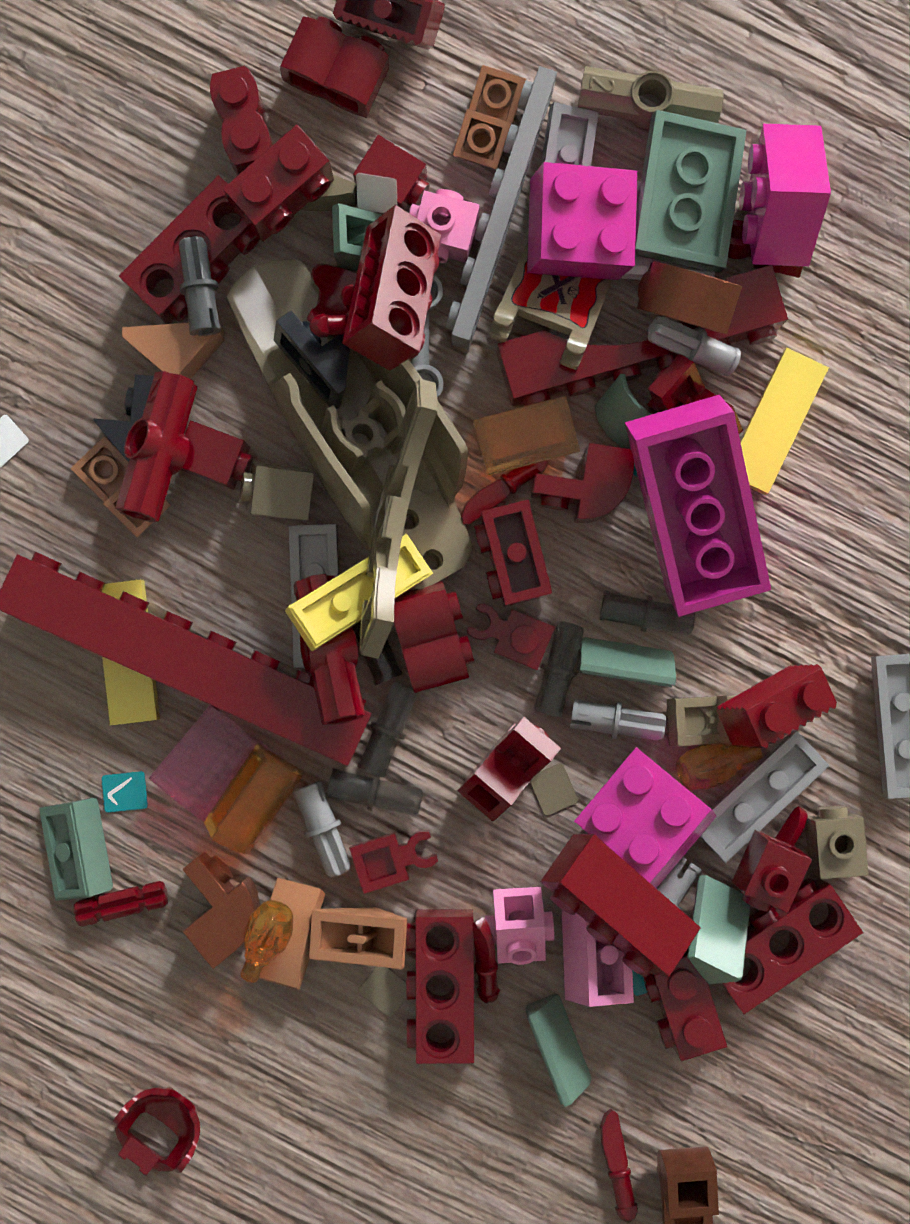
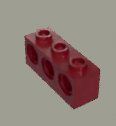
M219 175L119 275L126 286L165 324H171L174 320L181 321L188 316L185 295L180 293L179 288L184 283L179 250L181 239L195 236L204 239L207 245L211 279L217 281L218 284L228 274L230 270L228 265L240 253L246 255L251 252L260 242L257 235L241 218L233 229L223 230L218 228V223L224 215L229 213L237 214L232 209L223 191V188L228 183ZM163 279L174 281L173 289L167 296H153V289L159 281Z
M394 205L366 228L342 343L389 371L406 360L415 358L424 346L425 334L423 332L426 315L433 299L430 293L433 276L439 265L437 254L441 238L440 233L397 205Z
M812 878L805 879L799 887L789 912L771 906L769 912L758 910L749 918L751 925L748 926L745 957L750 958V970L737 982L721 984L735 1005L743 1014H746L864 932L831 884L819 878L815 881ZM819 903H826L828 906L826 920L819 925H811L809 921L811 909ZM787 930L790 936L787 947L779 952L771 951L769 942L772 935L777 931Z
M417 909L416 923H407L406 951L416 952V971H407L406 978L407 1000H416V1019H407V1048H416V1064H474L473 909ZM444 926L453 933V941L444 948L432 946L428 942L426 935L433 927ZM435 975H445L452 980L454 987L448 994L435 995L427 987L428 980ZM442 1023L448 1025L453 1030L454 1035L447 1042L437 1043L430 1039L427 1031L431 1026Z

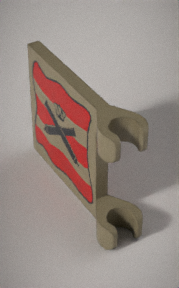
M527 242L502 301L494 314L493 324L488 335L496 340L506 342L516 316L569 335L560 364L577 370L612 280L527 273Z

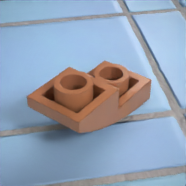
M482 65L469 109L466 110L453 156L495 170L499 167L510 126L514 124L518 112V103L524 83L527 80L526 78Z
M104 436L70 469L138 537L153 522L133 519L120 514V511L115 509L129 462L113 443ZM166 498L161 514L171 506Z
M277 878L258 945L253 975L255 978L300 990L310 960L312 910L321 909L325 897L322 889Z

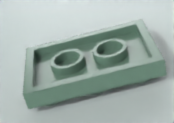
M656 110L652 114L636 210L635 255L718 273L726 268L747 130L661 110Z

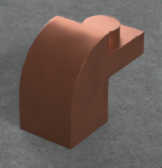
M653 261V263H650L648 271L644 273L640 280L637 309L727 334L742 286L684 268Z
M203 852L182 870L212 907L193 921L183 933L211 968L214 969L235 952L250 935L259 916L260 902L257 888L250 876L234 887L229 881L233 878V875L227 865L218 856L214 855L210 858L206 852Z
M708 1146L658 1150L657 1173L661 1186L663 1224H713V1215H719L717 1169Z

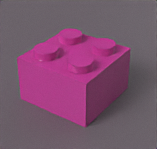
M763 123L759 143L751 144L749 149L748 173L751 174L750 181H743L740 188L739 208L740 211H747L743 223V244H750L752 264L809 267L831 195L822 127L817 125Z
M543 162L530 179L527 273L619 280L635 267L637 170Z
M636 747L574 822L588 834H595L657 889L717 816L710 807Z

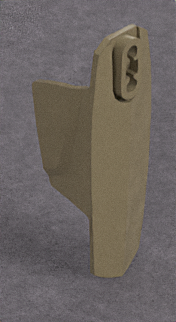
M294 259L273 260L255 265L237 279L229 290L226 301L285 420L329 496L350 528L370 553L389 465L395 466L404 442V438L398 436L400 426L415 383L422 378L409 360L389 371L350 348L346 389L341 406L338 409L334 405L329 407L273 341L276 320L292 310L301 322H309L307 316L312 308L316 307L319 297L318 288L313 283L310 272L301 260ZM328 335L326 338L320 337L321 346L325 345L336 336ZM438 400V412L423 451L406 517L413 521L414 528L411 530L404 528L403 535L407 533L422 557L426 553L427 556L437 560L438 568L431 570L433 574L410 590L428 587L464 568L473 548L455 503V496L461 490L466 474L468 448Z

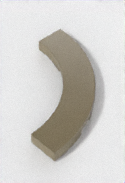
M419 379L415 383L400 426L398 436L404 438V442L395 466L389 465L366 572L368 577L374 578V583L369 600H364L362 604L360 651H362L361 655L379 659L394 624L396 575L406 515L423 451L438 412L436 383Z

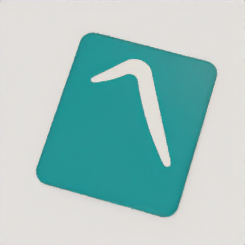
M143 771L102 776L104 810L106 812L137 810L148 807L145 773Z

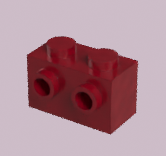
M295 125L227 184L223 191L232 209L257 237L264 242L272 234H277L287 227L294 218V215L308 202L311 203L319 199L328 190L331 182L334 181L330 160L298 125Z
M529 500L481 511L482 524L474 526L480 553L490 552L494 570L486 572L492 599L501 598L503 607H508L550 596L552 589Z
M688 949L670 976L650 973L647 977L642 976L651 1003L659 1001L664 1017L656 1021L665 1049L673 1047L680 1061L727 1048L709 985L687 958Z

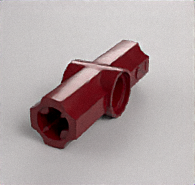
M166 371L155 372L143 416L132 425L125 440L124 454L130 460L115 507L116 510L120 511V514L150 523L159 522L172 475L181 470L186 462L190 448L187 436H184L198 387L194 385L193 380L183 375Z
M318 574L295 581L293 588L296 601L336 576ZM352 627L314 651L310 650L300 635L301 658L306 673L312 675L322 725L344 724L363 718L365 716L364 704L355 669L358 664V648Z

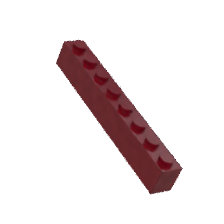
M34 552L31 560L21 555H16L0 589V611L346 766L349 765L370 719L371 712L364 710L365 716L363 718L348 723L322 725L311 675L297 670L293 678L279 672L277 668L280 661L256 650L253 651L251 658L233 651L237 643L236 641L211 630L207 639L190 632L189 630L193 622L169 611H166L164 618L161 619L146 612L149 602L123 591L119 599L103 593L102 590L106 583L80 571L76 579L58 572L62 563L40 553ZM362 699V702L365 706L367 700Z

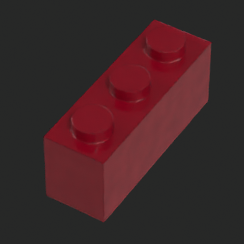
M573 834L540 881L553 892L550 899L554 904L571 915L576 913L589 923L586 930L595 939L607 946L612 944L625 954L622 961L634 972L644 977H647L649 973L670 976L701 929L699 925L595 834Z

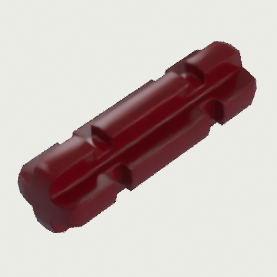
M157 881L145 884V886H142V889L136 886L103 894L98 897V900H96L95 896L82 899L74 904L75 920L78 926L84 927L96 924L101 918L105 922L141 913V911H144V908L148 911L163 908L168 904V893L165 883Z

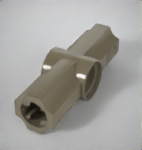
M585 66L578 108L599 112V115L628 119L635 126L642 129H649L651 116L656 110L719 123L724 90L671 81L670 78L659 71H647L640 75ZM652 94L659 99L661 105L657 107L646 106L640 101L639 96Z

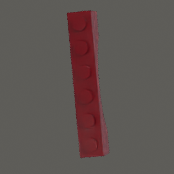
M766 266L726 278L725 281L742 286L727 334L705 329L707 336L731 346V343L748 339L750 345H755L777 337L776 330L780 329L788 320L773 266ZM685 322L682 323L683 325L692 329L698 327ZM544 330L498 343L496 352L511 405L515 406L523 403L524 409H532L551 402L550 395L567 390L570 397L588 393L597 388L595 382L613 378L615 381L620 374H625L626 380L630 381L642 375L640 369L658 365L661 371L663 368L668 367L678 356V354L649 342V340L624 345L587 344L580 365L575 370L560 364L568 340Z

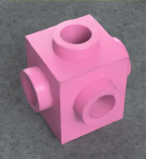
M437 189L436 193L424 190L420 206L412 204L409 214L441 234L437 254L439 263H446L448 258L466 263L470 255L479 220L480 204L464 201L462 195L451 190Z
M541 887L493 890L494 915H485V920L489 924L494 944H496L498 964L513 963L525 965L533 961H546L545 941H554V923L552 911L544 912Z

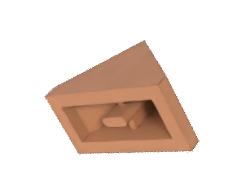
M189 322L122 328V337L157 369L180 374L189 379L197 373L225 340L224 330L221 326V331L214 335L192 336L189 332Z
M377 907L312 910L309 959L403 969L405 965L407 918Z

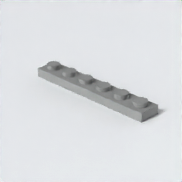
M539 66L534 82L526 80L518 103V109L524 110L520 126L513 124L510 126L503 152L510 154L505 170L496 169L489 196L496 198L491 215L482 213L474 240L482 243L477 258H467L461 276L460 284L467 286L462 303L453 302L447 319L446 328L453 330L452 345L467 350L470 349L554 92L557 71Z

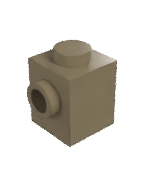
M252 462L251 473L243 472L240 501H247L246 509L250 514L308 521L314 473L304 468Z
M847 806L818 808L819 815L808 816L805 825L808 856L812 859L809 865V873L819 879L869 876L864 817L848 813Z

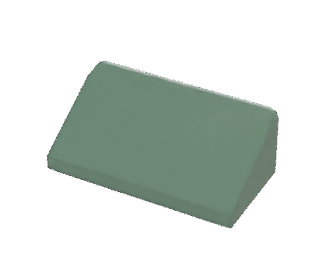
M588 637L582 638L580 642L576 670H579L578 673L664 687H672L676 683L674 654L669 650Z
M88 798L39 808L55 901L91 897L110 891L113 888L97 798Z
M701 875L697 882L692 918L701 929L688 947L687 958L708 984L737 982L743 977L750 905L742 900L744 894L707 875Z
M553 994L528 1004L525 1010L560 1104L566 1107L571 1105L590 1085L591 1075L562 1000L558 994Z

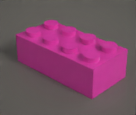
M716 395L625 422L666 594L678 617L772 590L735 414L720 395Z

